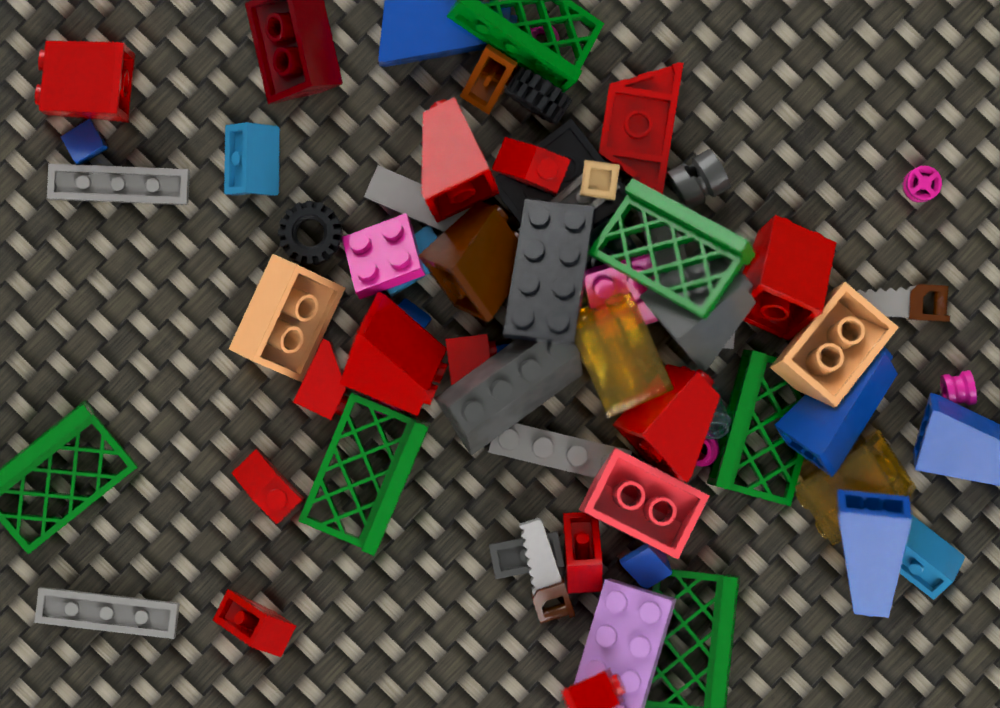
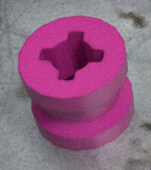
M919 166L913 169L904 177L902 183L904 194L916 203L926 202L936 197L942 187V178L939 172L930 166Z
M970 370L962 371L959 376L954 377L950 374L941 375L940 387L942 397L956 404L965 403L969 406L977 403L976 385Z

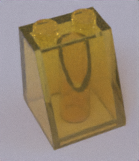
M631 292L625 295L622 293L615 294L609 297L604 304L593 309H581L576 345L608 418L674 389Z
M878 429L853 445L842 465L832 477L820 468H817L803 477L796 484L795 488L797 490V499L802 507L806 510L809 509L816 519L815 525L819 534L824 539L828 538L832 546L842 541L836 496L838 489L908 496L910 498L916 486Z

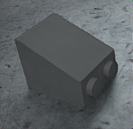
M700 247L686 259L702 255ZM706 248V253L712 252L711 250ZM723 257L708 261L711 276L725 273L732 262ZM703 263L684 268L687 282L706 278ZM679 269L670 271L662 277V286L669 288L682 284ZM740 270L706 320L651 289H648L639 296L698 369L704 372L710 367L756 303L748 291L753 285ZM708 285L689 290L691 302L702 307L710 295ZM683 292L677 293V294H679L680 296L684 297V293H683Z

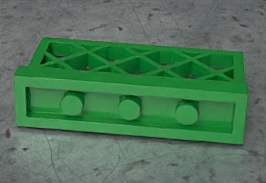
M457 0L446 17L486 44L491 45L516 61L520 67H524L526 70L529 69L534 74L540 75L544 80H548L553 86L558 87L564 93L579 79L582 73L580 69L605 24L571 0H489L490 3L484 4L479 0ZM552 1L558 5L561 16L549 18L544 2ZM536 4L540 19L527 21L523 5ZM514 7L519 23H511L505 19L501 8ZM581 21L590 27L589 35L578 38L573 22ZM564 23L569 39L556 41L552 25ZM543 26L548 42L541 43L533 38L530 28ZM572 46L576 59L573 64L561 56L560 47Z
M632 178L624 189L627 196L590 248V256L706 320L743 264L748 266L756 255L749 240ZM631 208L642 213L643 224L625 228L624 218ZM662 226L671 229L672 239L653 244L651 229ZM645 231L648 246L629 251L627 236ZM622 239L624 252L611 256L602 252L608 241ZM696 242L700 245L702 255L682 260L679 245ZM674 247L677 261L658 266L655 252ZM706 248L711 250L712 252L706 253ZM650 253L653 268L639 272L634 270L631 258ZM723 257L732 262L725 273L711 276L708 261ZM626 260V265L621 263L620 261ZM703 263L706 278L687 282L684 268ZM679 269L682 284L669 288L662 286L660 274ZM654 276V277H655V281L652 280V279H650V278H648V277ZM708 285L710 295L703 306L700 307L691 302L689 290ZM683 292V293H684V297L680 296V295L677 294V293Z
M743 349L718 440L719 456L712 463L707 484L791 507L804 457L795 452L794 458L783 464L775 447L784 443V439L781 437L771 442L763 426L778 417L781 419L802 396L799 391L795 390L785 380L769 388L763 377L767 363L773 364L777 357L755 350ZM788 384L796 401L781 409L772 392ZM762 386L764 391L759 394L760 387ZM767 396L775 413L760 421L754 411L757 401ZM751 420L755 423L752 427H750ZM758 430L767 446L751 455L745 445L747 435ZM770 451L778 468L762 476L754 460ZM743 453L746 458L740 461ZM749 463L757 480L746 487L734 484L738 469ZM791 467L790 474L786 470ZM779 473H782L787 482L783 497L773 495L765 482ZM761 485L764 492L755 490L754 488Z
M352 391L298 521L362 548L361 551L375 556L431 423L421 418L416 419ZM355 402L369 407L374 421L356 428L351 417ZM376 411L383 413L387 416L379 419ZM392 418L406 423L407 425L402 436L388 442L381 423ZM348 421L351 430L343 433ZM376 425L384 444L366 451L358 432ZM353 434L361 453L343 460L337 447L340 439ZM399 443L395 454H393L391 445ZM386 448L391 460L388 469L375 474L368 455ZM335 454L338 462L330 465L333 455ZM363 457L370 476L352 483L345 464ZM340 466L347 485L329 492L324 480L326 472ZM385 475V478L380 487L377 478ZM372 480L378 493L375 501L361 505L354 487ZM320 487H322L324 494L316 497ZM349 489L357 508L339 515L331 496ZM327 499L334 517L325 521H319L310 517L309 513L313 504ZM372 507L367 518L364 510ZM359 512L364 524L360 537L346 532L341 519ZM336 521L338 528L329 524Z
M85 400L0 468V496L4 493L19 494L18 513L3 512L0 508V522L24 551L30 554L138 468V465L94 414V410ZM90 424H93L101 434L100 448L79 446L81 432ZM76 436L75 445H66ZM105 440L113 449L104 448ZM59 449L74 451L73 470L52 468L53 454ZM79 451L99 453L98 472L77 470ZM104 454L118 455L127 466L117 474L102 473ZM48 459V467L39 466ZM31 471L47 473L45 491L25 490L26 475ZM51 473L72 475L70 494L50 492ZM76 476L96 477V491L90 496L76 495ZM101 478L110 479L100 487ZM21 480L20 489L11 488ZM24 495L44 497L43 516L22 514ZM49 497L70 499L68 513L63 517L47 516ZM74 500L82 501L75 508H73ZM9 518L17 519V525L15 526ZM22 519L42 521L41 535L31 543L21 533ZM47 522H55V524H53L50 528L46 530Z
M672 569L670 576L676 577L685 588L674 598L679 599L688 592L700 609L684 620L674 607L673 614L681 624L666 635L664 642L677 659L664 670L657 664L656 671L658 674L652 681L653 683L661 677L673 694L665 701L649 700L648 694L645 707L726 708L740 576ZM683 578L696 580L688 585ZM701 580L715 581V597L704 605L691 588ZM661 581L653 585L652 591L665 595L660 589ZM712 603H714L713 615L707 609ZM703 611L712 622V631L700 640L688 623ZM682 627H685L696 641V644L681 655L669 638ZM711 637L710 650H708L704 642ZM700 646L709 659L708 666L699 674H696L684 658ZM681 662L693 678L678 690L665 673ZM707 672V679L705 685L700 679V677ZM695 681L705 692L704 707L689 705L681 695V692ZM677 697L682 704L672 703L670 701Z

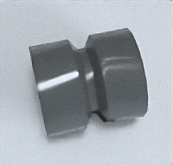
M711 149L693 157L690 166L682 163L666 173L681 204L691 210L705 203L707 195L716 197L731 188V183L722 164Z

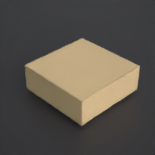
M585 160L580 196L615 201L620 165Z

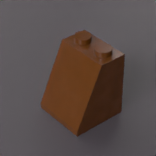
M478 201L421 252L418 257L454 307L489 322L510 293L519 234L511 230L507 224L509 218L501 207L496 204L492 206Z

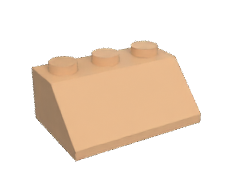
M272 254L229 350L269 369L303 382L346 288L300 265Z
M843 282L832 289L826 296L823 312L794 336L770 368L795 390L835 408L899 327L848 283Z

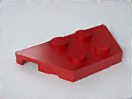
M680 62L609 84L598 151L600 156L611 164H619V170L661 194H663L683 70V63Z

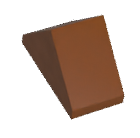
M488 44L460 97L489 115L517 71L518 63Z

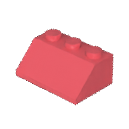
M614 448L595 476L579 510L673 558L679 559L709 495Z

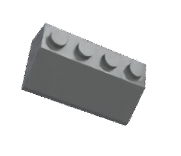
M516 339L434 399L469 454L473 455L582 376L580 352L576 346Z

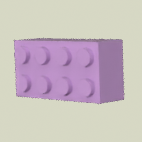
M612 578L605 579L574 684L610 668L613 675L619 674L626 689V693L622 695L624 702L613 708H645L677 599Z

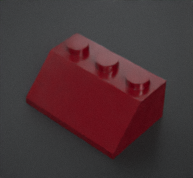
M251 0L245 3L268 104L322 93L343 84L324 0Z

